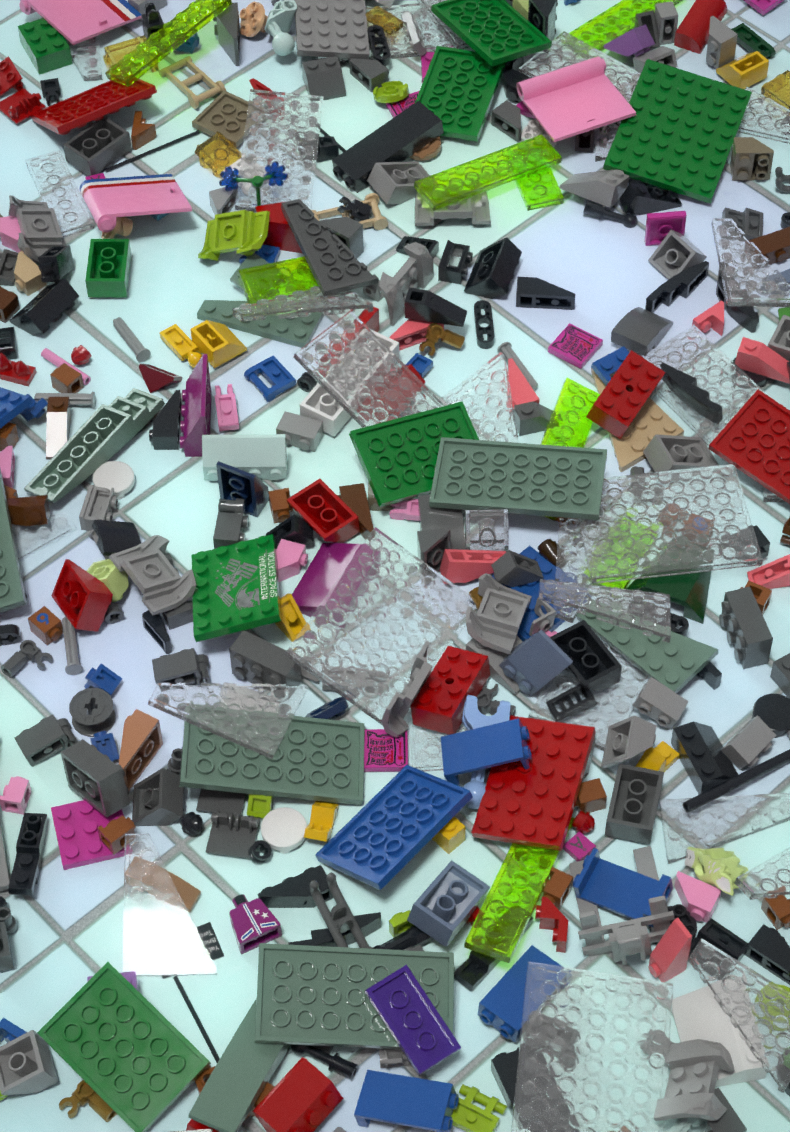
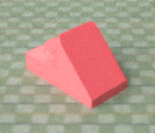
M722 300L693 319L691 330L693 335L698 337L702 333L709 331L710 328L719 335H723L724 302Z

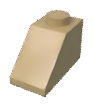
M20 251L14 270L16 280L14 284L19 291H23L29 296L45 287L47 283H42L41 281L42 275L39 266L27 257L23 251Z

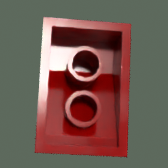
M65 559L51 596L75 629L98 632L101 624L104 622L107 608L112 602L113 594L99 579L71 560Z

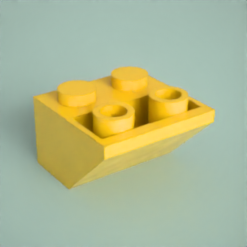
M756 51L743 55L717 68L716 73L730 85L746 89L767 78L769 60Z
M205 320L190 329L191 339L198 346V352L201 355L207 354L208 362L213 368L247 351V347L225 324Z

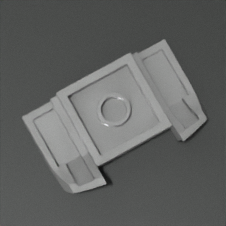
M470 180V191L433 192L432 181L418 187L414 206L415 226L434 225V219L446 220L451 218H471L472 225L491 224L489 200L485 186Z
M9 195L8 215L17 217L21 230L17 245L27 257L39 261L38 257L51 247L62 246L63 236L54 208H48L47 202L24 201L17 199L14 195Z
M417 242L404 246V251L408 254L409 258L393 277L384 272L381 275L379 290L387 302L391 326H394L403 315V305L405 304L409 287L424 289L434 278L433 258L426 246Z
M154 535L135 547L109 556L120 572L126 571L142 592V602L152 615L177 608L193 596L196 588L193 570H188L182 577L178 574L164 555L170 540L159 535Z
M485 573L478 578V594L483 599L477 614L472 607L467 606V632L481 645L511 654L518 630L532 596L505 587L497 582L492 575Z
M427 640L413 664L410 681L405 685L401 694L396 691L383 715L381 723L386 733L398 737L409 729L404 717L431 674L432 665L427 663L430 642Z
M702 1039L670 1044L666 1060L670 1073L665 1096L657 1100L653 1119L661 1121L693 1117L709 1121L718 1120L727 1108L716 1097L714 1091L719 1068L729 1072L735 1071L730 1053L721 1043Z

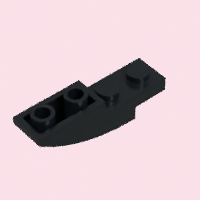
M719 265L716 295L719 302L721 300L724 302V309L738 324L751 333L756 332L759 315L753 309L752 298H749L746 290L740 291L739 286L735 285L734 274L729 270L728 265Z
M24 813L16 844L17 854L8 886L9 894L33 895L34 886L38 884L41 870L47 814Z

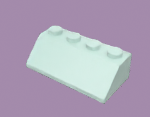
M202 435L204 480H218L216 466L218 461L256 475L260 480H287L286 435Z

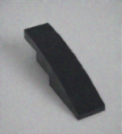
M705 261L692 266L660 285L646 298L645 310L654 313L662 303L669 307L679 296L687 299L708 276L709 262Z
M662 362L660 368L666 372L662 380L670 390L694 411L719 424L723 419L722 406L710 400L708 391L697 387L696 378Z
M517 905L510 908L486 932L485 938L470 952L469 958L454 972V979L470 991H473L517 942L533 921V917Z
M381 912L354 916L364 937L382 927ZM328 928L311 930L312 939L288 942L289 945L337 947ZM351 930L342 933L347 945L356 942Z

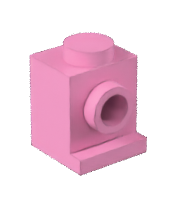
M20 776L11 777L9 784L4 787L3 796L0 795L2 811L24 815L32 792L28 779Z

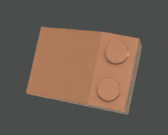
M138 709L132 715H129L124 722L119 765L125 772V785L129 791L163 745L159 719Z

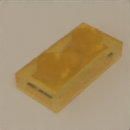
M379 6L374 7L365 14L368 22L381 26L384 32L389 35H393L403 27L402 20Z

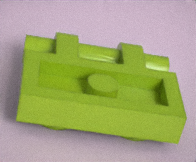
M462 1084L459 1093L466 1096L464 1100L459 1098L457 1108L453 1109L451 1115L453 1119L452 1125L466 1132H494L500 1122V1118L493 1115V1113L496 1111L504 1115L508 1106L500 1103V1099L494 1096L490 1098L480 1093V1089L474 1086L470 1088ZM476 1101L486 1106V1108L483 1110L473 1105V1103Z

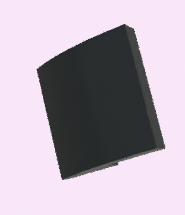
M94 520L92 528L99 537L97 547L103 556H110L141 544L138 531L132 522Z
M711 918L699 930L697 937L691 942L688 961L717 981H722L743 958L748 943Z

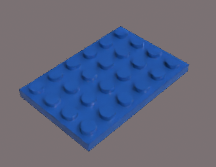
M406 765L315 856L319 862L376 889L382 890L473 796L468 789Z

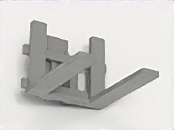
M651 846L634 849L633 854L638 873L659 881ZM584 860L569 864L573 881L575 876L583 870ZM665 896L648 899L651 916L602 926L597 905L576 898L582 930L578 931L579 939H585L586 946L582 947L583 955H589L590 957L612 952L614 961H622L623 965L627 964V955L640 953L641 960L645 961L646 956L652 953L650 944L659 942L669 928L670 920L675 919L673 911L668 912ZM653 924V927H651L652 931L648 933L646 925ZM604 934L609 935L610 941H605Z

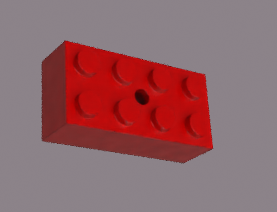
M631 350L586 417L621 439L666 372Z
M447 646L410 706L413 725L448 735L455 734L462 723L463 708L467 696L473 695L477 697L490 676L488 656Z

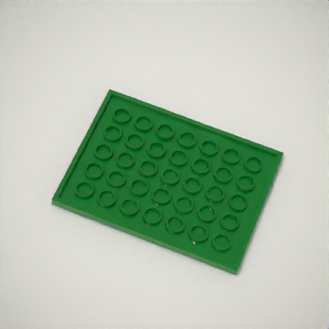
M647 59L629 101L631 107L636 111V115L621 121L604 162L603 169L621 170L632 179L711 204L752 92Z

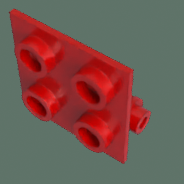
M9 56L0 62V97L11 88L20 91L24 85L21 81L23 79Z
M25 88L0 101V111L16 125L31 117L32 113L46 108V106L40 102L42 98L39 93L31 94Z

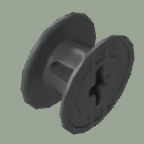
M87 688L79 691L69 703L72 725L81 735L94 737L93 734L101 731L108 732L116 721L113 700L110 694L102 689Z

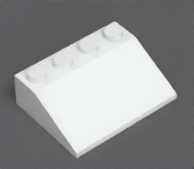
M743 977L718 981L669 1001L680 1042L695 1039L718 1042L730 1053L735 1071L729 1072L719 1068L715 1087L766 1078L769 1065Z

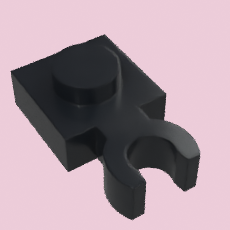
M58 78L41 80L43 98H46L47 106H50V101L52 100L57 101V103L60 102L59 96L61 91Z
M342 197L339 200L340 203L345 205V207L341 205L337 208V211L340 213L347 212L349 213V218L358 222L369 219L372 206L356 199L351 203L347 197Z

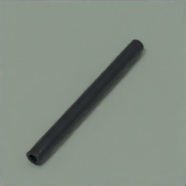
M790 749L683 802L684 810L689 813L790 762Z

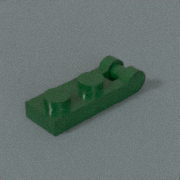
M744 23L731 29L738 34L737 43L748 52L758 51L765 58L775 56V49Z

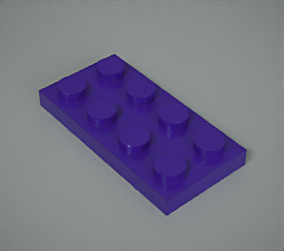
M407 964L365 990L366 996L419 1076L461 1049V1046Z

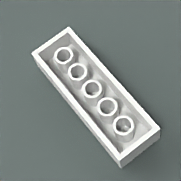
M365 327L299 404L300 415L323 421V431L335 437L400 359L399 342Z

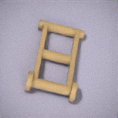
M190 56L159 70L161 77H167L188 97V101L193 109H197L200 102L218 93L221 94L224 90L226 91L221 81L215 83L192 63ZM187 66L195 73V75L180 81L171 72ZM202 80L211 89L197 96L188 86Z
M376 193L366 195L364 201H361L372 206L371 210L374 218L359 221V223L363 224V229L374 227L376 230H383L388 226L387 218L381 215L378 207L380 198ZM338 207L318 212L311 210L318 221H320L319 219L340 214L342 217H349V213L337 211Z

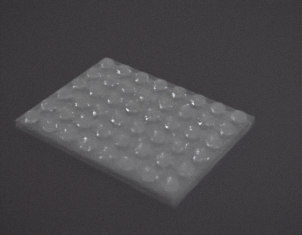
M734 464L604 477L599 520L577 519L592 584L761 566L763 563Z
M375 527L284 655L382 725L381 721L385 710L396 691L401 694L405 685L410 681L413 664L426 640L430 642L427 663L432 665V672L447 646L453 645L465 627L467 606L472 607L474 611L477 607L469 594Z
M529 961L526 974L511 1132H665V1120L655 1121L653 1118L657 1100L664 1098L667 1090L674 984Z

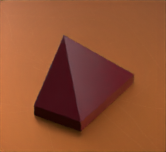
M150 364L139 365V370L150 393L182 381V376Z

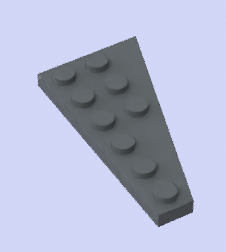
M300 199L281 203L282 212L323 296L378 283L379 278L375 274L372 275L367 270V266L363 262L360 263L354 257V253L335 234L332 235L327 230V226L323 222L320 223L314 217V213Z

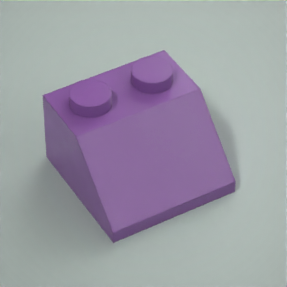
M645 24L628 31L603 46L607 50L627 57L631 55L637 57L651 50L650 47L655 42Z

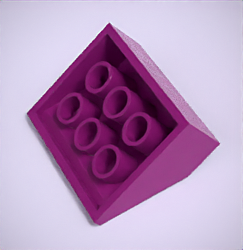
M207 354L202 355L186 381V390H182V401L185 402V405H181V415L184 417V421H181L180 427L181 433H184V436H180V449H184L185 457H202V435H210L212 391Z
M322 543L292 593L301 613L344 629L380 568V551L363 544Z

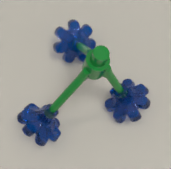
M274 161L271 166L267 165L265 167L267 173L264 177L242 178L238 176V169L226 166L225 172L221 171L220 177L223 179L219 181V185L225 186V190L229 192L232 189L236 190L239 182L251 183L252 187L256 189L257 206H261L260 189L263 186V182L269 180L268 184L270 186H275V184L282 186L284 184L282 180H287L288 174L283 173L285 166H279L277 161Z

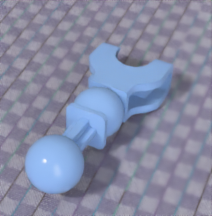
M473 695L467 696L462 714V723L467 730L509 721V701H501L497 707V713L492 716H486L478 710L477 697ZM490 768L472 771L471 780L463 786V788L470 790L473 796L465 805L468 808L479 809L481 799L485 794V771Z

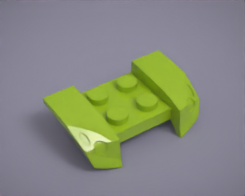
M240 210L215 215L214 220L207 222L205 243L202 251L198 254V258L218 261L220 253L237 251L236 254L245 256L254 254L255 251L261 248L267 237L270 212L262 211L255 213L253 211Z

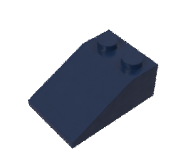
M218 461L216 466L220 499H245V513L258 518L269 501L268 486L256 475Z

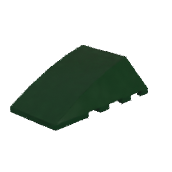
M675 537L623 591V595L643 602L647 593L684 606L683 617L703 624L715 551Z

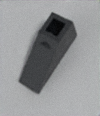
M630 183L619 199L626 213L644 215L682 206L676 192Z
M409 287L405 299V318L459 327L464 326L467 310L429 290Z
M321 865L310 867L303 873L295 877H288L282 883L273 887H266L257 894L258 898L262 900L267 908H314L316 904L312 898L309 884L315 880L319 883V889L324 901L327 902L333 899L327 884V874Z

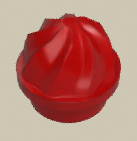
M80 345L78 348L75 347L73 349L71 359L74 364L81 366L88 363L92 355L85 347Z
M580 810L571 826L576 828V832L580 831L586 834L594 829L595 821L588 811L585 813Z

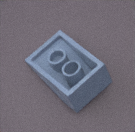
M541 629L516 646L499 666L503 669L506 676L512 678L518 684L522 692L531 696L543 688L573 661Z
M451 860L413 904L407 920L447 947L490 889V886Z

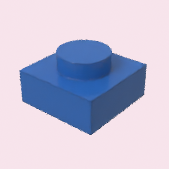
M416 353L406 364H412L422 378L433 367V361L419 353Z

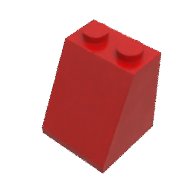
M283 202L255 206L256 212H270L268 234L263 244L280 247V250L302 253L282 212L281 203Z

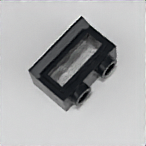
M447 240L438 266V281L461 285L463 277H467L468 274L467 265L468 263L471 264L473 258L470 246Z

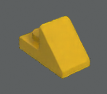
M288 593L281 597V621L275 624L291 642H295L311 630L292 594Z
M662 741L655 748L650 747L645 750L636 767L665 772L679 759L680 753Z

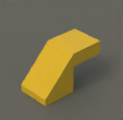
M316 801L312 805L310 823L305 828L304 838L327 842L332 834L339 804Z

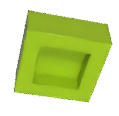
M249 794L246 815L264 818L272 809L273 796Z
M410 910L404 913L399 912L389 920V932L393 938L413 926L407 920Z

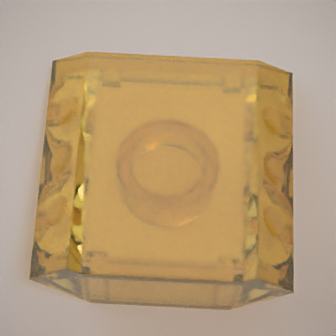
M218 131L202 144H198L194 152L199 157L200 166L206 169L211 168L213 175L221 178L223 170L244 156Z

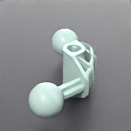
M280 0L276 2L273 9L269 12L264 28L266 33L274 37L272 40L274 52L281 56L289 55L295 47V41L289 34L297 9V4L294 0Z

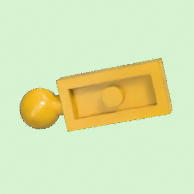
M174 324L159 332L160 338L181 361L188 358V364L195 368L202 355L198 353V346L179 326Z

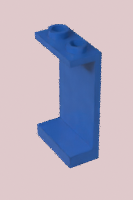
M518 718L442 736L441 748L444 777L448 782L460 785V774L519 760L525 769H529V759H532L529 745H527V740L530 739L527 726H523Z
M596 848L592 850L590 855L585 857L583 870L575 876L573 881L576 898L630 919L651 916L648 899L665 896L667 902L673 890L671 877L662 874L658 881L600 858L599 851Z
M531 945L479 1002L477 1015L485 1024L496 1028L504 1038L511 1039L517 1043L521 1029L532 1018L534 1011L537 1012L558 988L563 991L567 987L571 972Z
M367 1070L354 1116L358 1125L362 1127H368L370 1120L436 1132H450L453 1123L451 1115L453 1109H456L458 1106L459 1095L456 1094L451 1083Z

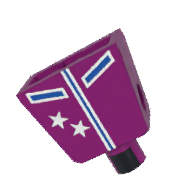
M241 894L232 900L235 909L229 912L230 922L241 955L259 947V943H268L282 936L280 922L261 899L256 898L248 902L245 895Z

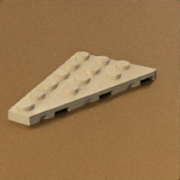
M591 368L592 377L595 381L594 384L600 396L606 385ZM650 397L621 439L609 432L614 455L619 465L618 469L621 473L646 458L643 451L655 434L684 435V430Z

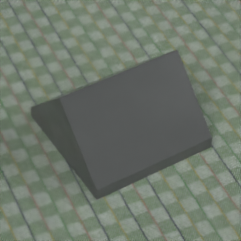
M448 528L417 531L418 567L421 583L424 585L440 572L444 550L451 549V532Z

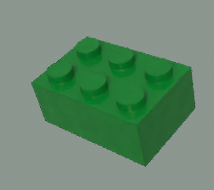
M44 18L17 26L20 43L39 75L72 64L70 47L65 38Z
M129 239L90 240L85 279L88 297H127L132 256Z

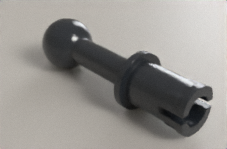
M589 201L586 202L583 213L599 217L600 220L603 216L622 222L627 228H633L638 223V219L634 214L622 215L604 209V205L600 206Z
M291 1044L294 1054L298 1056L307 1054L329 1065L328 1070L330 1072L334 1070L352 1080L358 1070V1064L340 1057L339 1053L332 1056L311 1045Z

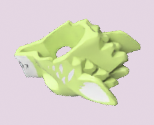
M687 848L684 865L693 868L696 877L700 881L719 888L724 893L732 896L734 894L733 889L743 888L742 884H751L752 882L747 867L739 864L740 859L734 854V851H725L724 848Z

